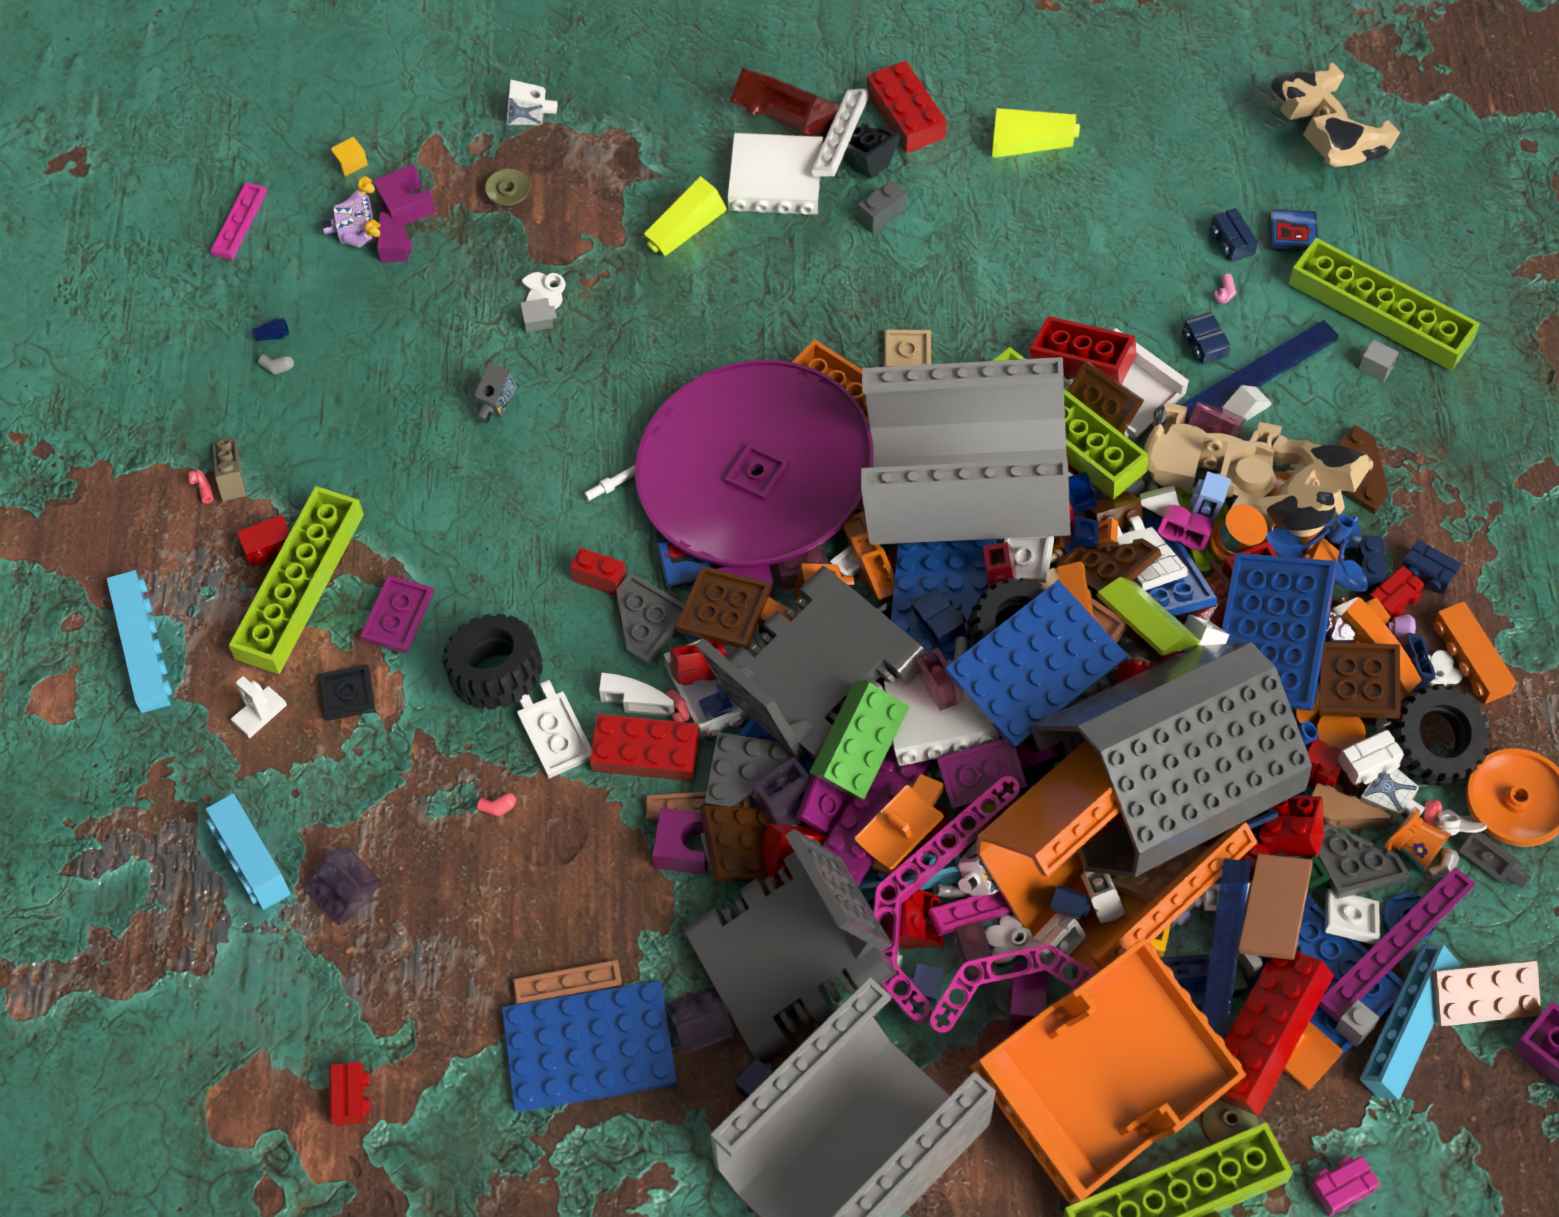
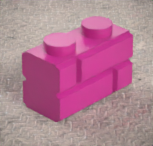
M1349 1156L1337 1164L1338 1169L1332 1172L1325 1169L1314 1176L1316 1181L1312 1184L1311 1191L1320 1202L1327 1216L1330 1217L1372 1194L1380 1186L1378 1179L1362 1156L1356 1159Z

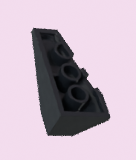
M827 117L812 127V131L817 136L823 137V141L826 139L834 117ZM862 123L860 126L856 125L842 158L858 172L872 179L888 168L900 140V135L883 126L875 129L870 128L867 123Z

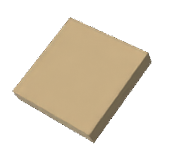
M885 330L884 367L931 364V330Z

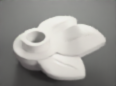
M536 272L522 280L523 284L531 289L527 296V301L548 298L549 305H554L555 309L561 305V293L565 289V281L559 274L551 273L546 276ZM555 283L558 286L553 288L550 287V284Z
M1438 650L1433 656L1428 655L1435 670V679L1426 684V686H1433L1435 684H1444L1446 686L1447 684H1457L1461 681L1463 674L1459 669L1453 667V657L1447 651Z
M1449 809L1437 815L1436 828L1449 832L1451 835H1455L1459 831L1480 832L1487 828V825L1484 823H1476L1472 815L1458 816Z
M1012 915L1002 916L1000 918V925L990 926L981 934L983 940L994 947L991 956L1022 950L1033 938L1031 931L1022 927V924ZM1018 937H1024L1020 942L1015 941ZM1016 956L994 960L992 963H1008L1014 960Z

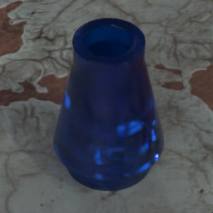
M276 317L257 328H253V335L257 342L280 340L289 335V329L284 318L279 319Z

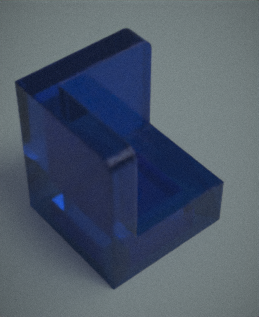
M1082 472L1068 477L1069 502L1073 508V513L1076 514L1097 507L1096 493L1088 473Z
M1075 516L1070 523V535L1065 536V552H1070L1073 548L1084 546L1085 550L1093 549L1099 541V521Z
M720 683L716 684L715 694L699 700V706L707 721L733 711V705Z

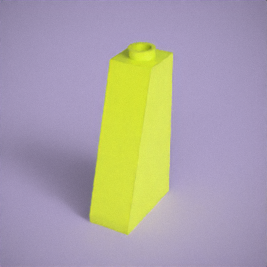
M997 108L992 157L1073 146L1074 137H1079L1080 124H1076V115Z
M700 176L644 233L648 240L647 246L653 252L657 253L659 251L666 256L724 213L727 208L717 190Z

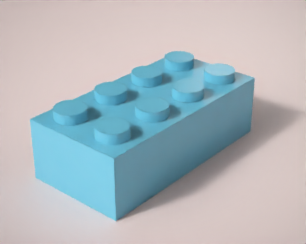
M234 793L206 808L210 818L206 819V822L234 868L239 880L244 885L253 904L259 902L264 910L291 895L282 874Z

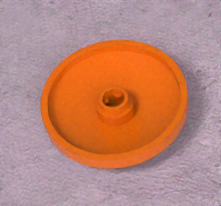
M1502 749L1487 755L1484 762L1477 765V770L1470 775L1467 782L1466 802L1470 814L1476 823L1487 825V828L1483 830L1484 832L1505 844L1518 847H1532L1547 843L1559 834V768L1546 757L1526 749Z

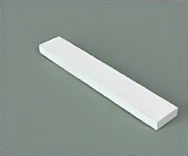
M868 89L846 91L812 168L813 177L835 176L868 100Z

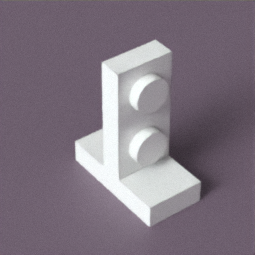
M242 676L236 682V685L246 706L232 717L231 721L248 738H251L287 705L285 700L269 686L262 690L254 680L249 682Z

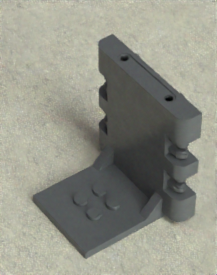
M822 566L799 588L800 594L809 604L799 597L795 603L802 611L798 615L789 608L784 612L791 622L776 611L763 624L765 630L774 639L763 632L759 637L767 646L763 650L754 643L748 647L756 655L755 658L742 647L727 659L704 638L696 644L701 655L733 703L785 747L794 757L799 759L806 753L814 761L855 680L869 682L884 691L883 687L876 682L880 676L890 684L896 680L887 669L904 683H907L930 660L927 652L918 642L825 566Z
M795 829L785 835L795 852L784 859L793 879L784 867L778 870L779 876L784 882V885L778 888L777 883L770 876L765 879V883L763 880L756 878L740 889L745 901L741 896L735 900L736 906L741 912L738 917H735L733 911L728 906L722 908V913L720 910L712 908L684 928L689 941L749 1050L755 1058H758L763 1063L765 1061L768 1062L794 1044L786 1029L787 1027L791 1033L797 1031V1025L791 1016L792 1013L797 1011L800 1019L805 1024L811 1021L810 1015L816 1022L823 1024L837 1011L831 1000L832 998L835 1003L841 1001V995L835 984L841 981L847 992L851 994L855 991V987L848 975L851 976L856 986L860 988L870 977L877 984L881 985L897 974L884 952L892 946V943L841 857L821 846L820 842L816 839L811 840Z

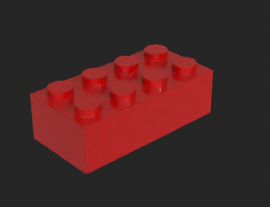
M906 60L867 75L869 97L889 128L900 135L899 143L906 153L946 138V119Z
M1047 316L1030 347L1031 359L1063 357V375L1073 378L1076 377L1084 362L1088 361L1122 384L1137 356L1136 338L1134 335Z
M597 714L590 759L593 772L694 782L700 738L699 726L695 723Z

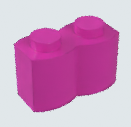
M1168 505L1158 533L1168 540L1181 541L1191 549L1204 550L1214 522L1204 515L1191 514L1181 506Z

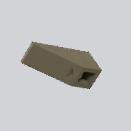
M236 438L221 439L217 443H213L215 478L222 501L246 496L245 480Z

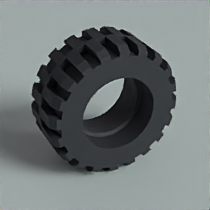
M1008 578L1004 584L1002 581L993 583L991 588H986L980 598H978L968 618L966 637L968 640H971L968 645L969 648H972L997 628L995 618L998 615L1018 612L1045 591L1041 588L1042 584L1038 582L1031 584L1029 579L1021 578L1019 582H1016L1015 578Z
M496 613V616L486 614L483 615V618L477 619L475 617L471 619L467 625L462 624L458 627L457 633L453 632L448 639L450 643L447 642L443 650L442 663L454 694L465 704L473 705V707L479 709L487 707L488 710H493L498 706L505 708L509 706V703L521 701L523 699L522 696L528 695L533 690V685H537L543 670V659L532 629H529L524 621L510 615L506 617L505 614ZM498 654L510 655L503 663L487 669L476 668L480 662L490 656Z
M1444 684L1422 687L1400 700V719L1387 718L1390 724L1385 726V730L1387 729L1391 733L1395 743L1403 751V757L1400 762L1401 766L1398 769L1403 774L1409 772L1411 780L1415 782L1423 780L1424 785L1430 786L1434 784L1439 786L1445 785L1472 774L1477 770V765L1484 762L1486 755L1483 753L1489 751L1491 744L1489 741H1486L1487 737L1491 736V729L1486 728L1485 724L1489 720L1486 714H1481L1479 709L1482 706L1478 701L1472 702L1470 700L1471 695L1466 691L1459 693L1458 687L1450 685L1445 688ZM1425 713H1436L1445 718L1451 725L1455 734V747L1449 757H1438L1424 746L1420 737L1419 726Z

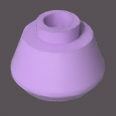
M1410 614L1394 617L1392 622L1387 624V628L1397 640L1407 633L1415 634V619Z

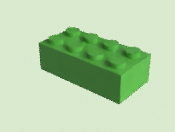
M855 680L809 773L849 796L865 799L909 706L869 682Z

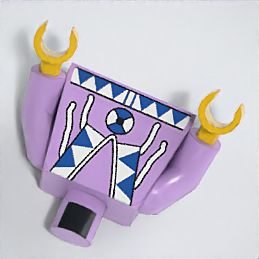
M363 176L358 182L359 188L344 202L334 206L335 219L322 221L325 234L337 232L341 244H348L358 248L367 243H377L376 237L380 236L378 228L381 225L373 219L369 197L366 196V192L369 194L374 192V185L371 184V179Z

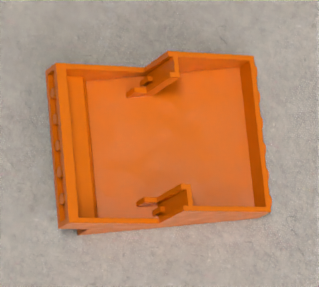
M1145 938L1139 940L985 1052L984 1056L970 1066L974 1072L996 1091L995 1102L1070 1206L1084 1200L1153 1142L1177 1133L1246 1076L1242 1070L1241 1063L1230 1054L1225 1047L1223 1039L1213 1031L1208 1024L1206 1016L1196 1008L1191 1001L1189 993L1184 988H1181L1174 978L1172 970L1164 965L1158 957L1155 947L1147 942Z

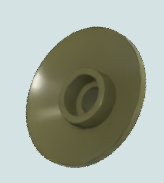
M503 169L495 172L488 178L485 191L492 202L502 206H510L520 203L527 197L530 191V183L527 176L521 171Z
M1217 1099L1204 1110L1202 1124L1207 1137L1216 1144L1258 1126V1120L1256 1115ZM1227 1116H1234L1236 1118V1122H1228Z

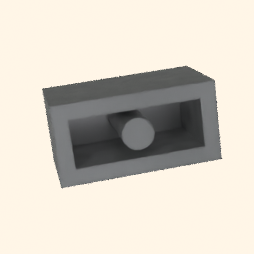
M890 180L858 204V222L874 234L906 210V192Z

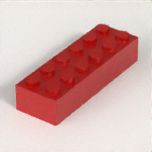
M1297 951L1294 960L1269 958L1224 1040L1225 1047L1241 1063L1242 1070L1246 1076L1220 1096L1218 1100L1256 1116L1260 1115L1334 977L1322 960Z

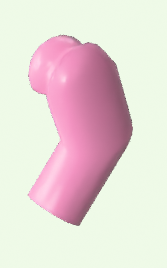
M1225 274L1221 277L1223 288H1220L1219 292L1216 290L1214 293L1218 303H1227L1236 294L1231 274Z

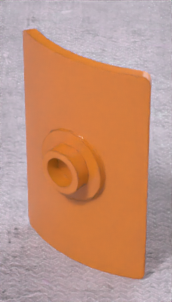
M906 785L854 837V840L876 861L887 869L893 870L943 819L944 815L922 799L909 785Z
M1309 1021L1284 1071L1306 1090H1310L1340 1057L1343 1050Z

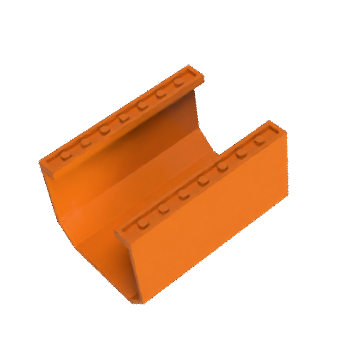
M1085 740L977 836L976 853L1017 920L1022 924V927L1031 931L1033 937L1057 913L1050 910L1049 907L1058 885L1089 896L1081 877L1083 865L1077 850L1085 842L1125 823L1099 753ZM1244 821L1230 828L1223 836L1219 834L1201 843V845L1210 848L1150 903L1117 891L1125 914L1116 921L1100 923L1092 905L1087 919L1082 917L1081 921H1077L1086 934V938L1069 956L1093 972H1096L1139 940L1145 938L1150 943L1257 843L1247 822ZM1109 874L1110 877H1111V880H1112L1115 876H1117V875Z

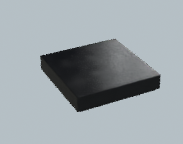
M368 664L319 674L326 721L376 712Z

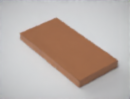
M1258 854L1239 945V952L1241 954L1294 960L1313 865L1312 860Z

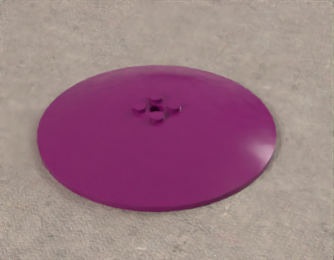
M743 361L711 370L695 378L676 391L654 414L646 427L637 451L635 464L637 492L642 507L655 529L679 550L697 559L717 565L731 567L766 566L780 563L811 551L827 541L849 521L863 500L861 468H873L874 445L870 426L860 405L841 384L816 369L788 361ZM754 470H763V473L758 476L751 474Z

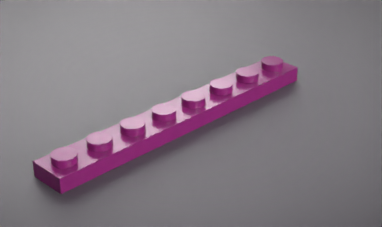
M1454 867L1322 997L1319 1006L1336 1022H1339L1357 1000L1360 1001L1476 884L1457 867Z

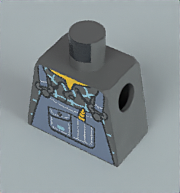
M488 362L474 397L479 407L475 416L477 420L488 423L492 415L502 417L518 389L510 369Z

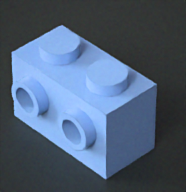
M1207 472L1204 480L1199 479L1195 492L1192 494L1189 506L1193 507L1191 514H1201L1215 522L1224 503L1231 479L1220 474Z

